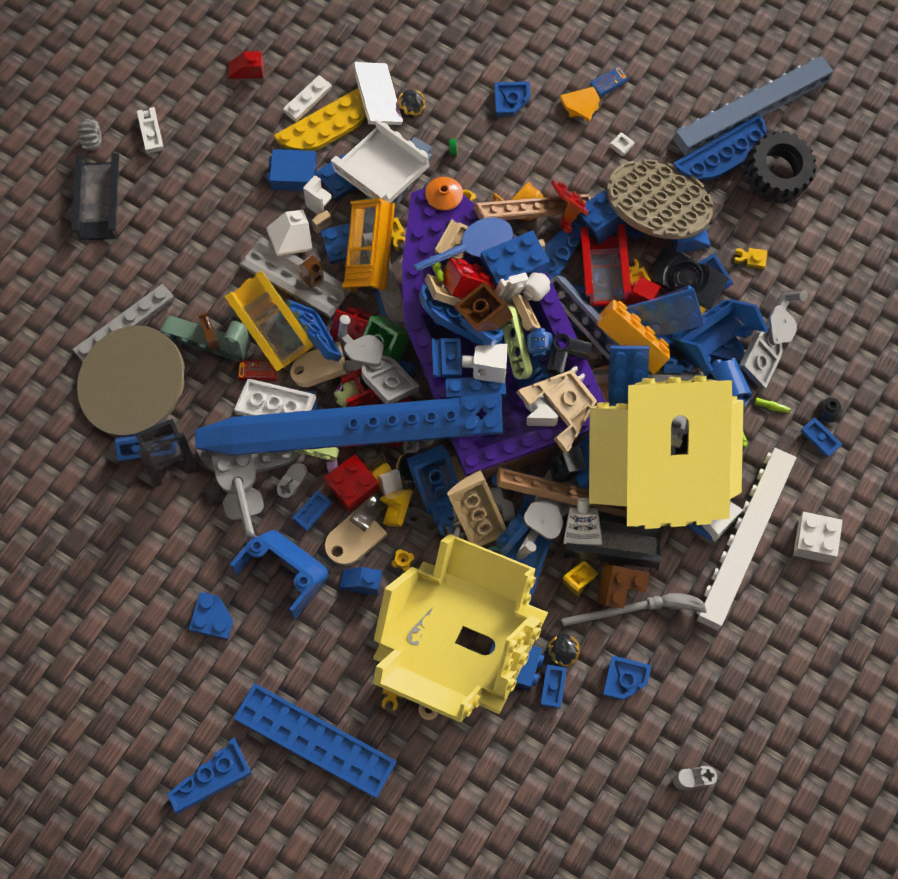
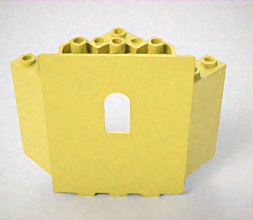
M694 376V379L689 381H681V377H668V380L663 382H655L654 378H643L641 382L635 383V385H628V404L618 403L616 406H609L607 402H599L597 406L591 407L589 503L626 506L627 526L639 527L644 525V529L660 528V526H667L668 523H670V527L693 524V521H696V525L712 524V520L730 519V499L742 491L743 400H737V396H732V381L708 380L706 376ZM682 415L688 421V454L671 455V424L676 416Z
M451 534L447 535L440 542L435 566L424 561L419 569L411 567L384 590L374 641L379 644V647L373 659L380 663L376 666L373 684L458 722H461L466 716L469 717L472 710L478 706L500 714L510 691L512 692L515 688L516 679L522 666L528 661L529 652L534 641L539 638L541 627L548 614L546 611L529 605L531 594H529L530 588L533 587L536 577H534L535 568ZM432 608L430 615L424 617L426 613ZM424 617L422 621L423 627L421 624L417 627L421 630L417 634L414 632L411 634L413 636L412 641L415 642L417 640L419 644L417 646L412 645L408 641V633ZM464 626L493 639L495 650L489 655H481L455 644Z

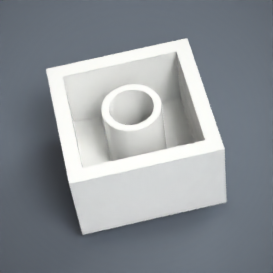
M803 512L798 519L793 556L832 564L838 556L842 520Z

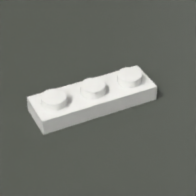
M319 75L283 108L284 113L297 122L332 90V85Z

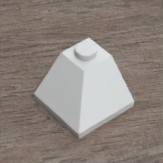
M303 209L285 212L267 227V233L277 256L312 251L309 223Z

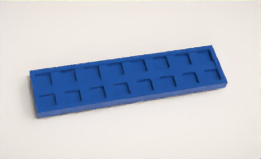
M256 683L253 684L233 718L242 725L375 799L378 798L397 763L396 760Z

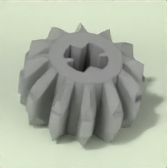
M94 119L80 121L78 133L83 149L95 150L100 148L102 137L98 122Z

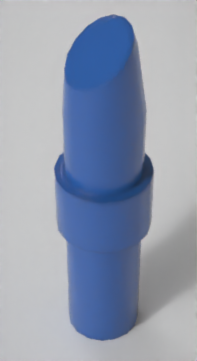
M694 522L693 524H686V527L691 529L692 532L700 534L710 541L712 540L711 535L701 525H696Z

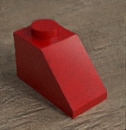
M262 51L243 52L229 62V79L263 78L264 63Z

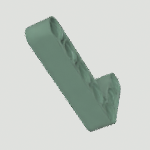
M167 315L160 328V332L172 341L238 362L245 360L251 346L247 327L237 321H231L226 333L213 329L220 348L210 351L202 326Z

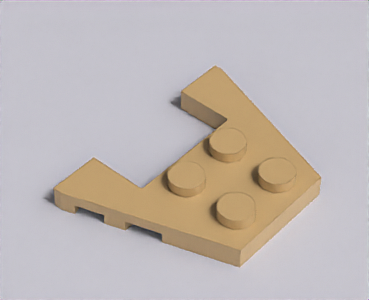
M573 370L521 388L516 392L527 406L543 395L568 427L554 438L564 453L571 449L574 439L577 438L580 433L579 430L590 414V408L594 407L597 402Z

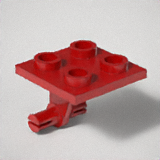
M552 180L551 184L558 196L567 202L563 216L559 218V225L566 233H570V230L572 231L571 223L577 215L582 212L587 216L589 212L578 193L575 191L571 193L565 184Z
M352 306L348 307L347 313L337 309L330 335L335 343L340 341L338 338L339 318L342 315H347L350 318L347 334L353 340L363 337L370 316H374V314L364 311L363 308L357 309Z
M362 368L356 371L351 370L349 374L340 377L343 385L353 380L359 391V394L346 399L347 407L385 404L371 388L364 391L358 380L361 377Z

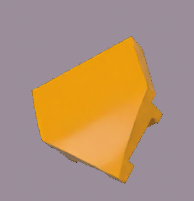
M594 87L560 95L561 102L566 111H569V117L571 118L579 116L583 117L584 121L589 122L592 119V114L599 110L600 99Z

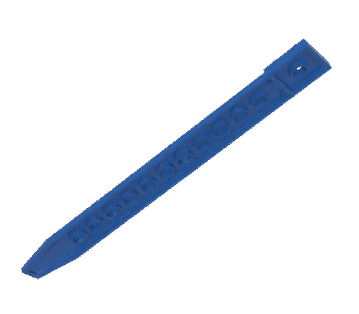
M497 393L461 396V398L231 417L196 429L195 448L228 455H246L503 434L502 395ZM480 411L487 413L482 420L477 416Z

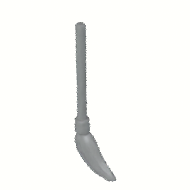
M669 593L662 597H648L646 601L624 605V609L614 607L561 619V624L564 627L643 609H662V607L693 610L707 613V609L703 601L697 597L681 593Z

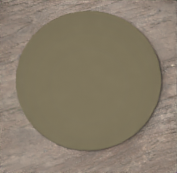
M643 159L642 162H626L613 171L607 184L609 203L618 216L630 226L651 236L664 239L693 237L701 233L708 226L713 215V201L710 194H707L704 190L705 186L693 175L691 177L682 175L670 163L665 165L658 163L657 160Z
M135 325L122 327L110 332L92 347L80 368L77 394L83 413L97 428L111 435L121 437L135 435L140 431L164 422L175 409V404L179 396L182 395L184 388L185 367L181 353L170 338L151 327Z

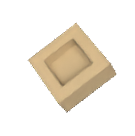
M327 210L317 214L312 219L313 229L317 234L321 232L320 230H324L332 225L331 215Z

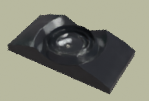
M664 247L648 273L651 282L671 292L688 285L695 289L699 305L708 310L713 308L729 280L728 277L712 267L695 262L680 252Z

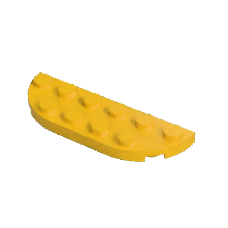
M359 88L275 134V140L289 150L316 151L355 130L366 119Z

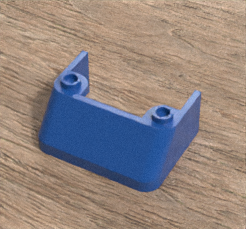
M727 299L702 315L704 325L679 331L672 336V340L694 367L711 372L713 368L710 364L711 357L709 354L735 336L747 338L752 335L754 330L762 332L769 330L756 304Z
M269 530L251 539L230 565L234 574L238 575L252 557L260 558L267 551H270L298 572L294 578V587L301 595L289 608L292 618L296 619L326 583L328 571L325 566L278 531Z

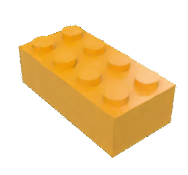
M613 299L598 315L597 325L620 346H649L648 370L654 375L670 359L669 344L662 338L659 340L649 326H643L640 323L641 319L634 313L631 315L626 311L627 307L621 301L616 302Z

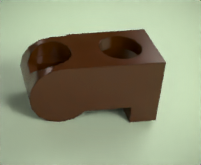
M313 255L300 264L302 271L299 273V277L311 289L324 279L322 266Z

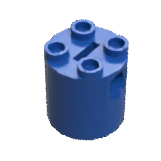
M736 358L723 362L721 359L712 362L713 370L711 372L705 370L703 375L708 380L732 381V396H737V400H743L744 408L752 398V392Z

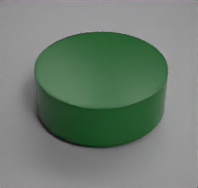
M456 138L449 140L451 157L458 156Z

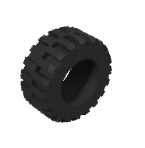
M779 130L773 131L772 134L766 133L755 142L747 153L743 168L744 175H747L745 181L747 184L750 183L751 186L749 188L752 192L756 191L759 198L764 197L766 198L765 201L772 202L774 200L775 203L779 204L783 201L785 203L791 202L793 199L798 198L814 180L815 172L817 171V165L814 164L816 157L812 155L813 150L811 146L808 147L804 139H799V135L795 133L791 135L789 131L780 133ZM779 156L785 159L792 167L793 178L783 179L775 176L767 166L766 157Z

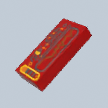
M239 361L238 379L242 381H247V379L277 381V371L270 361Z

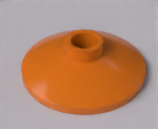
M439 177L428 184L425 196L430 206L437 210L447 211L454 209L460 204L463 198V190L456 180L449 177Z

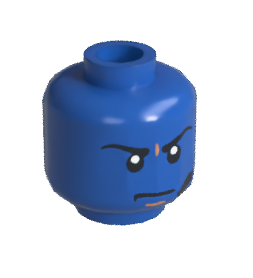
M545 328L533 329L534 332L527 336L528 352L534 358L548 357L552 349V334L545 332Z

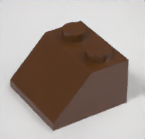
M485 282L454 305L455 309L477 332L499 329L513 318L507 304Z

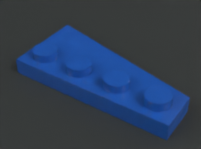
M575 219L571 223L572 231L570 230V233L561 230L545 244V253L550 260L548 272L550 280L555 275H561L582 241L581 227L584 226Z
M288 299L285 303L320 350L322 356L327 360L332 359L339 362L343 356L318 312Z
M235 738L231 739L226 747L218 750L213 758L206 764L203 763L198 767V770L193 775L184 779L167 795L175 813L179 814L251 776L250 768Z

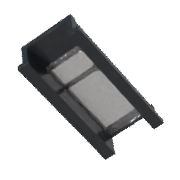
M112 153L111 162L86 163L83 154L75 155L71 231L76 232L79 240L116 239L119 153Z
M173 418L135 434L141 447L138 453L155 488L162 485L156 470L185 458L191 472L198 470L183 432L179 434Z
M599 514L602 545L565 544L564 558L569 559V557L655 568L658 571L662 560L660 542L664 526L652 529H644V525L639 527L627 526V518Z

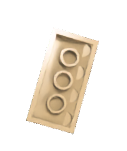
M481 470L461 480L447 493L470 543L481 547L496 540L505 531L506 526Z

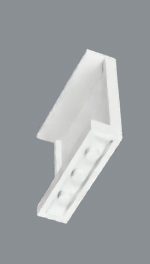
M376 119V128L342 159L335 156L331 162L336 173L371 199L381 198L391 203L430 167L429 157L424 150H419L411 141L405 140L399 132H394L386 123H381Z

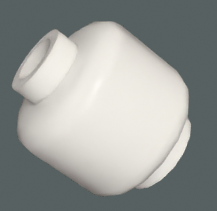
M543 273L530 274L522 292L523 296L529 301H540L550 290L548 277Z

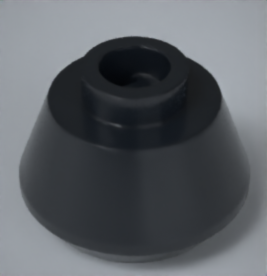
M835 398L823 399L817 405V414L825 422H836L842 416L843 409L841 403Z

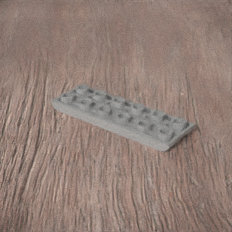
M260 237L239 266L254 275L262 270L273 286L331 319L351 291L342 288V282L323 272L324 279L311 289L299 277V273L302 271L300 264L304 260L293 254L277 256L271 241Z

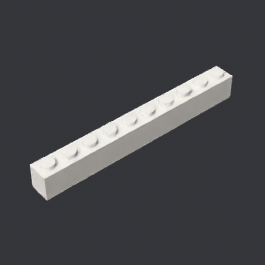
M777 448L773 450L772 454L768 452L764 463L767 464L765 470L761 468L756 478L760 481L757 486L753 485L750 491L751 501H746L742 512L745 514L742 519L738 518L734 527L737 529L735 536L731 534L727 545L730 546L728 552H723L719 560L722 565L720 569L716 568L711 579L715 581L712 586L708 585L704 596L707 597L704 603L707 613L696 611L699 614L698 622L718 631L721 628L797 457Z

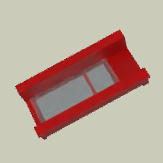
M625 224L617 225L618 236H611L600 244L593 238H589L588 227H581L586 296H590V305L592 307L608 306L613 299L616 302L621 301L624 305L628 304V293H632Z

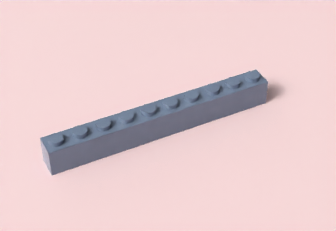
M822 56L816 59L813 58L807 64L797 66L793 71L782 74L778 79L768 81L761 88H755L749 94L738 97L734 102L726 103L720 109L709 112L705 117L695 119L690 125L680 127L676 131L674 142L683 154L687 156L759 114L762 117L829 82L834 70Z

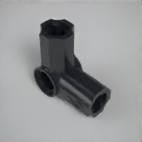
M563 333L556 335L552 342L546 371L553 375L562 374L567 356L588 360L592 343L570 338ZM561 341L566 345V347L560 348L557 346L556 342Z

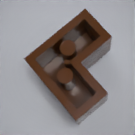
M604 563L597 603L624 609L627 590L646 593L650 573Z

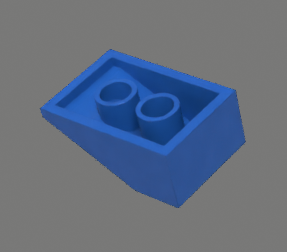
M443 445L406 459L429 517L433 516L430 505L450 501L447 493L458 483L450 455Z

